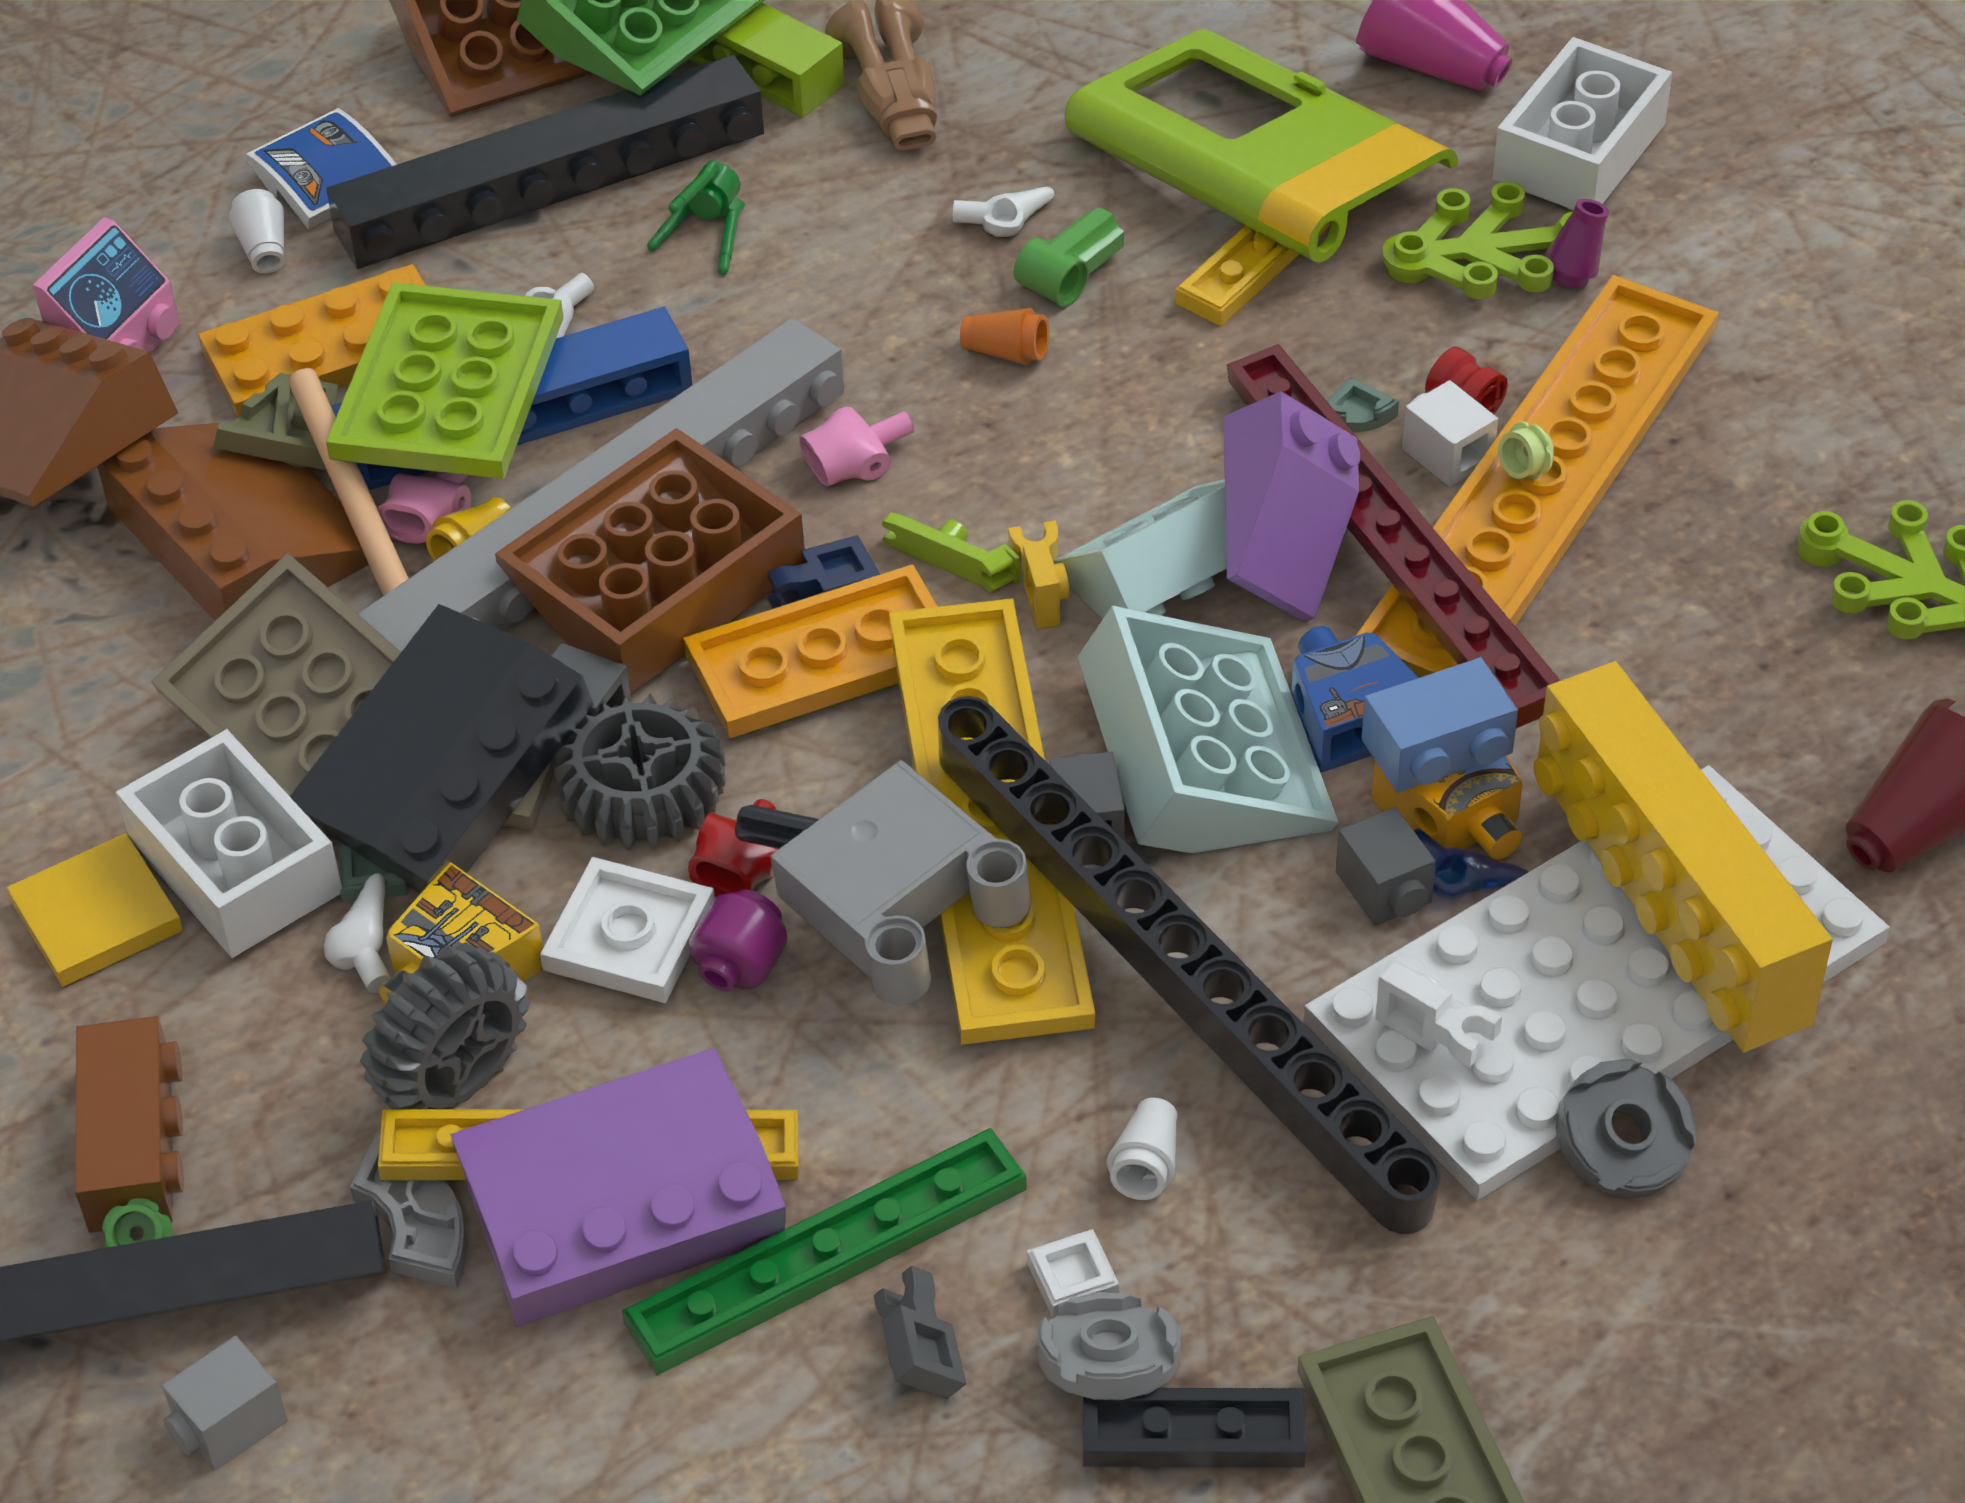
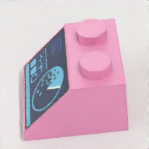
M103 217L33 284L43 322L146 350L150 354L165 339L169 338L180 325L169 279L118 224L107 217Z

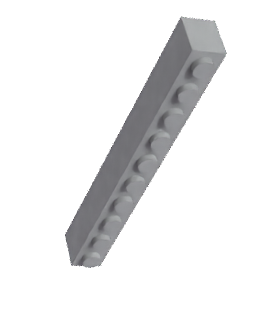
M794 317L790 318L359 612L358 615L401 652L438 604L504 631L512 624L523 620L535 607L496 563V552L675 428L684 432L736 468L744 465L756 453L779 437L790 433L796 425L822 407L830 405L839 395L844 393L841 349Z

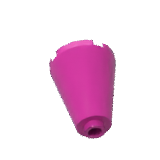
M1373 0L1361 22L1356 38V43L1361 46L1358 49L1365 52L1366 55L1479 92L1486 89L1488 85L1496 88L1503 81L1512 64V59L1507 57L1509 44L1464 0Z

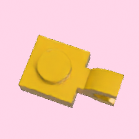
M1056 520L1044 522V538L1039 541H1030L1024 538L1020 526L1008 528V545L1020 556L1023 571V587L1036 630L1060 626V600L1069 599V583L1064 564H1054L1053 562L1059 553Z

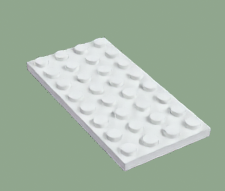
M1708 765L1701 769L1832 937L1833 941L1823 983L1886 944L1890 929L1889 925L1711 766ZM1580 841L1309 1002L1304 1008V1023L1476 1201H1479L1561 1149L1556 1131L1559 1103L1571 1084L1582 1073L1600 1062L1629 1059L1642 1063L1639 1067L1649 1069L1655 1074L1660 1071L1672 1079L1733 1040L1727 1031L1723 1032L1714 1025L1709 1016L1706 1002L1691 982H1684L1678 976L1673 967L1669 952L1655 934H1649L1644 930L1638 920L1635 906L1620 887H1614L1610 884L1603 872L1600 859L1586 841ZM1394 960L1417 973L1431 976L1443 988L1452 992V1007L1459 1009L1467 1005H1482L1502 1015L1501 1032L1493 1041L1478 1033H1467L1468 1036L1479 1041L1478 1058L1470 1068L1455 1059L1450 1054L1448 1048L1439 1043L1431 1052L1375 1019L1379 976Z

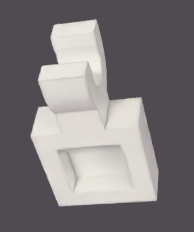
M1396 960L1379 976L1375 1019L1431 1052L1439 1043L1448 1048L1450 1054L1469 1068L1478 1058L1479 1041L1468 1036L1467 1033H1478L1493 1041L1500 1034L1502 1015L1482 1005H1467L1459 1009L1452 1007V992L1443 988L1431 976L1417 973Z

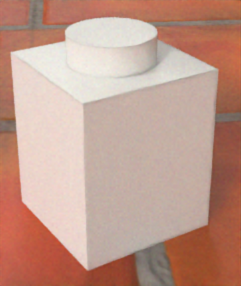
M1449 380L1428 393L1418 395L1410 404L1405 406L1402 449L1447 486L1452 487L1470 476L1495 441L1498 417Z

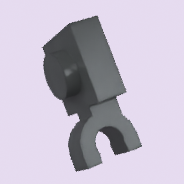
M910 1266L902 1273L905 1285L904 1296L884 1288L873 1295L876 1309L883 1318L881 1321L889 1352V1364L893 1370L895 1381L948 1399L967 1384L953 1325L937 1319L934 1308L935 1284L932 1273Z

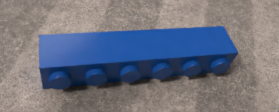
M663 306L556 338L517 445L672 399L691 387L693 384L689 349L666 307ZM342 402L331 405L335 416H337ZM357 463L369 490L389 485L398 473L418 476L431 472L428 470Z

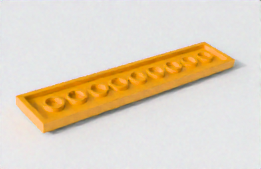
M1612 275L1433 526V529L1515 626L1716 331L1719 312ZM1519 422H1527L1529 426L1533 424L1540 426L1549 435L1553 443L1552 466L1546 474H1541L1536 480L1530 477L1523 479L1511 477L1502 468L1498 458V444L1501 437L1508 433L1514 424ZM1393 584L1356 634V636L1366 632L1377 634L1419 678L1458 665Z

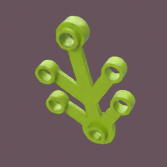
M1500 182L1492 188L1490 206L1459 238L1441 240L1453 225H1459L1467 221L1470 211V196L1468 193L1457 188L1445 189L1437 195L1436 212L1416 232H1403L1392 236L1385 242L1382 250V260L1387 267L1389 275L1397 281L1418 283L1431 275L1462 289L1468 297L1473 299H1487L1493 296L1497 288L1498 274L1518 282L1519 286L1526 291L1543 292L1549 289L1552 284L1554 269L1552 261L1542 255H1529L1521 260L1507 253L1549 248L1573 211L1564 214L1555 226L1497 233L1510 218H1515L1523 212L1525 190L1521 185L1514 182ZM1466 259L1473 263L1463 267L1451 260Z
M1903 500L1895 503L1891 509L1888 530L1894 537L1900 540L1908 560L1850 535L1843 519L1833 512H1816L1801 524L1797 552L1805 562L1818 567H1829L1840 563L1845 558L1890 579L1870 582L1864 575L1856 572H1845L1838 575L1834 580L1831 603L1839 611L1855 614L1862 612L1866 607L1891 604L1886 626L1892 635L1901 639H1915L1922 633L1956 628H1963L1965 630V586L1944 576L1925 534L1928 511L1922 504L1912 500ZM1956 525L1947 532L1943 554L1949 562L1957 565L1965 585V546L1959 545H1965V525ZM1933 598L1946 604V606L1927 609L1919 600ZM1901 617H1908V618H1911V619H1913V620H1906V619H1903V618H1901Z

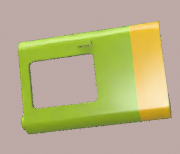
M1205 28L1192 32L1083 86L1069 97L1065 106V124L1071 134L1317 263L1329 259L1340 247L1346 232L1349 210L1437 162L1450 169L1458 165V156L1454 150L1326 88L1325 82L1302 71L1296 73ZM1198 60H1203L1297 108L1239 138L1227 139L1136 93V91L1142 88H1149L1154 82ZM1330 221L1331 226L1328 236L1318 246L1319 232Z

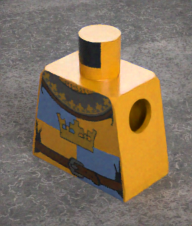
M1507 755L1491 764H1480L1445 776L1435 783L1421 784L1396 793L1374 759L1371 799L1383 811L1396 807L1418 838L1438 855L1451 856L1478 842L1492 859L1500 860L1513 853L1522 841V832L1514 823L1519 816L1523 784L1519 773Z

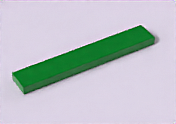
M990 1127L623 1309L624 1325L655 1374L659 1375L1027 1190L1026 1174Z

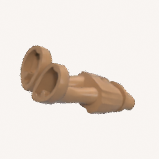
M863 0L850 1L830 17L825 28V34L842 42L843 58H858L862 74L858 78L857 92L863 104L879 124L883 135L893 141L894 147L897 150H910L932 144L936 139L934 126L937 121L933 75L930 64L923 58H916L912 46L920 37L924 27V21L918 7L912 0H876L874 7L876 25L883 42L889 46L893 61L885 63L874 36L872 19L867 4Z

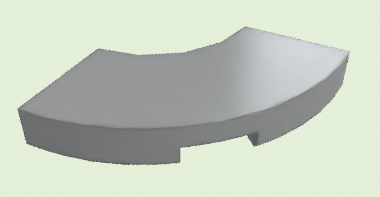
M376 1133L350 1186L353 1201L360 1203L372 1200L375 1202L378 1214L390 1226L393 1234L388 1257L391 1273L457 1289L463 1274L467 1248L466 1230L460 1203H458L453 1190L446 1180H379L378 1160L381 1134Z

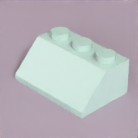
M1225 479L1197 485L1053 560L1054 564H1064L1069 586L1102 619L1111 606L1161 616L1166 612L1163 602L1178 594L1182 600H1187L1206 592L1215 586L1211 576L1227 568Z

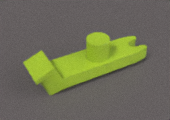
M890 512L881 522L884 528L889 529L882 538L885 544L902 553L982 586L990 593L1011 581L1016 585L1021 583V560L1017 553L1006 543L991 551H986L965 542L968 537L967 530L956 520H947L937 530L904 515Z

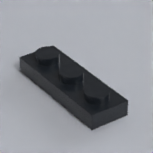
M1157 1388L1149 1394L1124 1400L1083 1397V1467L1305 1468L1306 1438L1303 1388Z

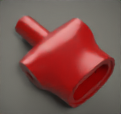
M758 799L753 804L776 810L773 803L766 799ZM711 812L707 815L700 828L696 841V850L689 861L688 873L691 881L695 884L714 888V897H718L722 894L737 893L739 890L752 891L759 883L773 877L774 873L770 856L779 849L740 841L735 836L737 820Z

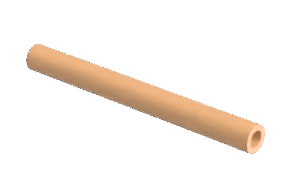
M310 368L297 370L289 377L288 384L380 591L384 596L409 578L357 463L329 459L326 440L336 416L315 370Z

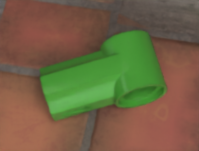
M1097 207L1092 212L1083 214L1050 241L1042 237H1035L1029 240L1015 261L1014 279L1019 284L1055 304L1067 307L1080 297L1087 284L1089 274L1124 247V231L1118 226L1112 213Z

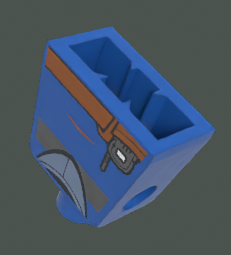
M1314 627L1307 631L1299 640L1298 649L1301 654L1293 660L1291 695L1318 768L1322 773L1372 756L1361 740L1366 695L1419 677L1377 634L1366 632L1338 641L1329 627Z

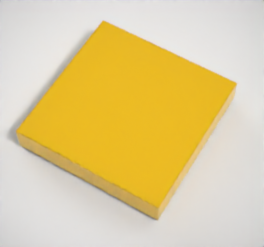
M127 833L6 887L11 903L62 987L183 932L180 916Z

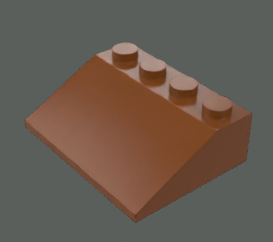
M389 0L408 47L449 117L591 74V72L555 56L517 21L521 0Z
M24 318L8 325L2 331L3 337L0 338V495L35 507L178 414L150 352L33 318Z
M219 423L155 428L97 466L110 510L215 621L287 553L327 587L369 565L342 503L307 468L293 467L281 461L213 448Z
M675 428L496 552L495 558L496 563L567 645L626 665L631 694L685 654L684 637L727 624L771 592L774 588L768 579V572L781 566L801 564V550L805 549L802 513L684 432Z

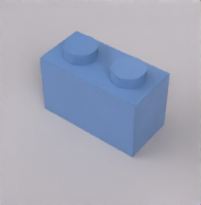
M1482 657L1366 695L1361 740L1396 793L1421 784L1435 783L1445 776L1480 764H1491L1503 756L1512 754L1518 709Z

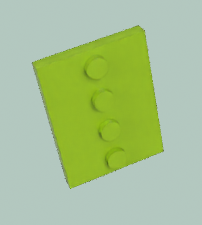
M392 282L326 440L329 459L504 479L564 318L562 300Z

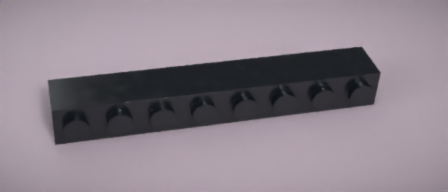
M731 55L667 76L641 96L627 89L326 187L333 228L355 267L360 269L764 134L761 91L737 58Z

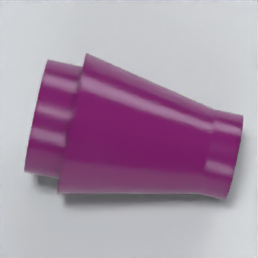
M1579 199L1572 214L1545 252L1544 256L1549 258L1554 265L1552 280L1558 284L1571 288H1583L1588 285L1591 278L1598 275L1605 223L1609 215L1608 208L1600 202L1591 199Z

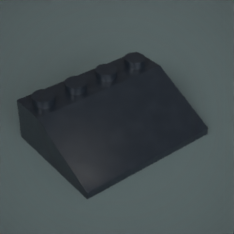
M438 604L290 795V798L319 829L387 873H392L406 882L407 886L421 894L450 862L466 873L470 870L594 704L584 677L580 673L530 642Z

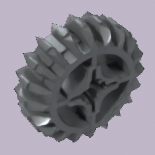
M651 693L642 703H631L624 695L620 706L611 708L601 703L599 715L595 717L585 715L553 759L555 795L559 796L561 809L566 814L567 821H576V826L579 827L582 836L597 833V837L603 846L619 838L628 851L636 841L647 840L655 849L660 837L668 835L680 842L684 826L700 829L704 814L716 812V804L719 801L718 795L723 794V786L726 783L724 749L720 747V740L717 739L712 723L703 722L702 718L698 715L696 707L681 711V707L678 705L675 697L663 705H658ZM637 767H640L642 776H639Z
M467 942L456 949L449 945L445 946L439 951L436 958L426 955L422 958L419 969L414 973H403L402 984L394 992H387L389 998L382 1010L372 1015L376 1023L375 1027L366 1033L362 1040L367 1046L360 1059V1063L366 1069L364 1080L372 1086V1091L391 1109H454L456 1104L464 1100L468 1101L475 1092L488 1084V1081L496 1072L503 1071L502 1063L508 1054L517 1050L514 1040L526 1028L527 1023L522 1017L527 1013L530 1002L525 998L527 985L510 968V964L495 952L489 953L484 948H476Z

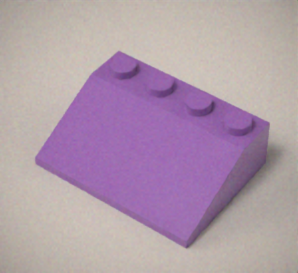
M715 1047L450 1134L516 1327L742 1251L785 1229L786 1205L764 1147Z

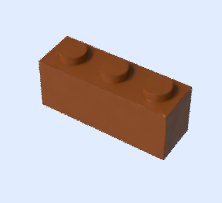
M159 1016L76 1026L75 1194L89 1233L103 1231V1222L109 1211L118 1205L124 1207L128 1204L129 1200L135 1198H145L155 1202L159 1206L160 1214L167 1215L170 1221L173 1222V1193L184 1191L181 1156L179 1151H172V1137L183 1135L180 1100L178 1095L171 1096V1083L182 1081L181 1055L177 1041L166 1042Z

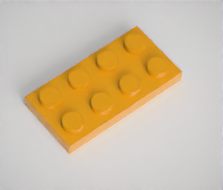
M414 264L389 270L371 278L343 287H337L294 303L281 305L275 309L198 333L202 352L236 417L240 416L242 404L252 395L265 391L266 384L279 373L292 375L297 370L310 368L315 370L320 381L338 384V388L350 384L392 282L425 285Z
M911 564L684 637L685 655L728 738L731 739L898 684L889 629V612L938 606L916 568Z

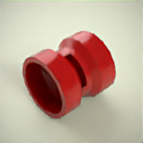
M1460 347L1448 349L1436 360L1425 383V392L1428 393L1450 380L1492 414H1495L1501 406L1508 388V380L1503 374L1490 366L1479 367L1476 358Z

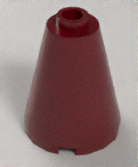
M1948 698L1935 700L1922 712L1847 822L1846 833L1849 838L1846 842L1847 848L1853 858L1868 870H1875L1877 868L1884 872H1893L1965 833V716L1963 717L1949 709L1956 701Z

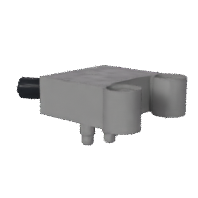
M902 760L887 769L821 819L756 805L741 807L737 815L735 836L737 839L743 842L779 849L770 856L778 897L871 978L872 990L878 998L887 1003L897 1005L912 1003L927 992L931 983V974L923 927L970 892L972 910L977 919L993 927H1007L1018 923L1028 914L1031 906L1027 862L1023 850L1011 841L993 837Z

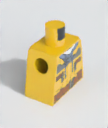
M450 862L389 929L386 939L395 975L379 988V993L386 1004L389 999L387 992H394L402 984L403 973L408 972L412 974L419 969L422 958L426 955L436 958L439 951L445 946L449 945L456 949L465 942L476 948L482 947L489 953L495 952L510 964V968L524 982L543 969L540 953L543 950L540 926L530 917Z

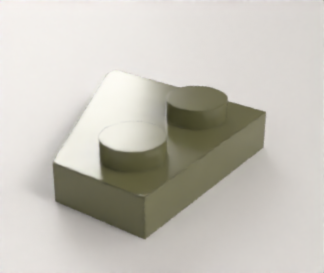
M279 373L266 384L265 391L254 394L242 404L240 416L232 423L223 419L218 424L213 446L215 449L281 461L298 468L312 467L327 470L288 384V379L291 376L289 374ZM320 381L330 405L336 404L338 384Z

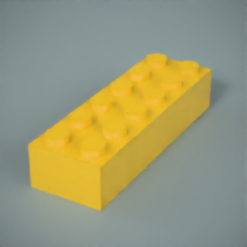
M1617 661L1548 685L1543 716L1539 719L1541 735L1538 758L1534 761L1533 765L1536 781L1542 792L1547 796H1553L1566 813L1569 826L1576 838L1580 841H1586L1601 861L1603 872L1610 884L1614 887H1620L1635 906L1638 920L1644 930L1649 934H1655L1669 952L1673 967L1678 976L1684 982H1691L1706 1002L1709 1016L1714 1025L1723 1032L1727 1031L1743 1053L1812 1026L1833 941L1829 933Z

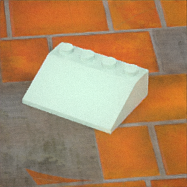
M1111 606L1077 658L1107 751L1114 752L1121 794L1137 844L1193 854L1332 831L1339 822L1271 638Z

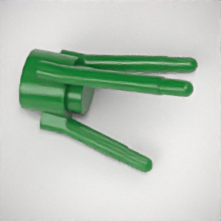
M714 160L708 161L699 171L696 178L669 204L668 210L672 214L648 241L647 248L650 251H655L690 211L706 220H712L724 215L726 218L719 253L718 272L721 275L727 274L732 258L738 217L745 207L744 202L736 197L740 191L741 183L735 171L725 164Z

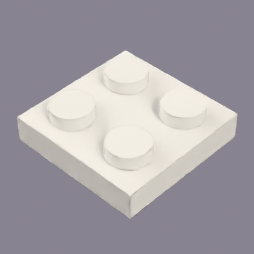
M592 857L540 953L543 971L666 1003L690 956V937L710 904L715 900L714 888Z

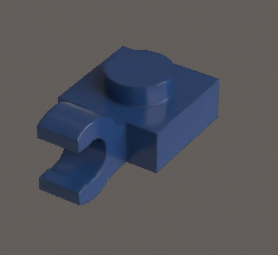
M858 535L801 550L800 565L781 566L768 572V579L776 592L768 595V601L774 609L880 575L860 538Z

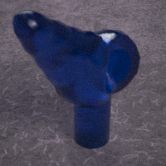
M1420 828L1413 830L1436 860L1433 893L1441 898L1455 900L1462 898L1469 892L1505 887L1528 873L1526 869L1518 865L1492 859L1467 849H1446Z

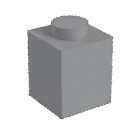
M236 1335L162 1385L171 1414L163 1419L169 1434L186 1455L197 1450L214 1471L288 1421L277 1382Z

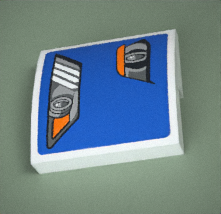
M339 108L246 153L245 159L275 199L278 200L284 197L308 230L331 219L326 187L397 165L364 127Z

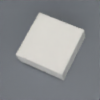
M1093 1229L1027 1250V1265L1052 1318L1057 1316V1306L1071 1298L1096 1292L1119 1293V1282Z

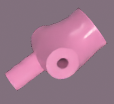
M843 407L833 412L818 428L800 435L799 443L802 454L810 469L821 484L827 488L842 480L856 478L871 481L881 477L891 464V458L884 445L913 433L914 427L909 415L905 411L869 426L855 409Z
M438 472L433 477L403 473L395 475L389 486L387 500L377 508L389 536L405 543H424L427 533L433 529V523L437 518L470 507V489L467 485L462 484L469 475Z

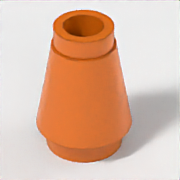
M1032 308L978 314L976 316L966 315L960 327V343L964 350H973L977 353L1022 365H1029L1032 360H1043L1047 353L1049 323L1044 314H1035Z

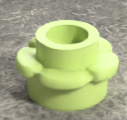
M1519 422L1514 424L1510 431L1501 437L1498 444V458L1502 468L1511 477L1516 479L1530 477L1536 480L1541 474H1546L1552 466L1553 443L1549 435L1540 426L1535 424L1529 426L1527 422Z

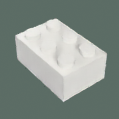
M1572 37L1498 126L1492 180L1517 183L1524 188L1525 192L1562 205L1570 210H1574L1579 199H1591L1603 204L1665 125L1673 72Z
M228 729L116 791L128 836L138 852L231 958H234L341 894L342 884L332 842Z

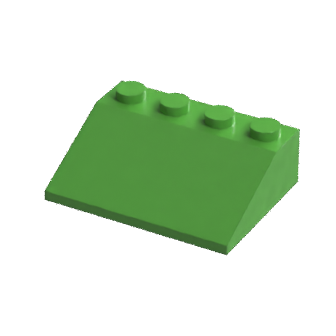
M521 0L517 21L555 56L641 96L765 0Z

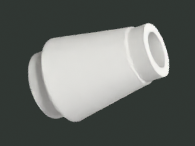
M251 189L240 193L232 201L231 210L228 215L229 223L251 262L252 268L262 274L276 272L285 264L283 206L275 199L272 193L263 189Z
M1147 1098L1142 1100L1108 1154L1107 1168L1110 1172L1111 1183L1116 1190L1129 1198L1137 1200L1153 1199L1159 1196L1174 1180L1176 1121L1178 1116L1175 1107L1164 1099Z

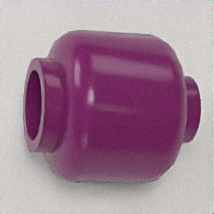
M739 890L737 893L722 894L710 904L689 940L690 954L699 966L698 973L700 977L710 986L726 992L732 991L734 987L752 989L758 987L767 979L787 944V930L782 922L780 909L764 895L750 890Z

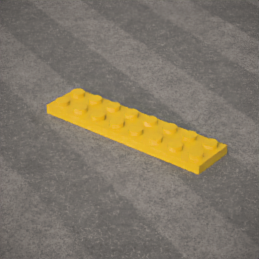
M1013 598L889 612V629L914 771L993 837L1011 841L942 769L939 763L938 716L941 708L950 700L963 696L980 698L990 704L1045 760ZM1007 779L1001 781L1014 782L1015 780ZM1043 822L1042 824H1046V825H1056V824H1058V823H1055V822ZM1027 857L1031 906L1028 914L1018 923L1000 928L982 923L973 913L970 892L939 915L961 1045L1095 1029V1009L1075 908Z

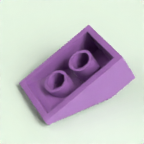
M1280 391L1223 416L1227 579L1303 622L1315 619L1359 493L1358 464L1360 462V450L1355 436Z

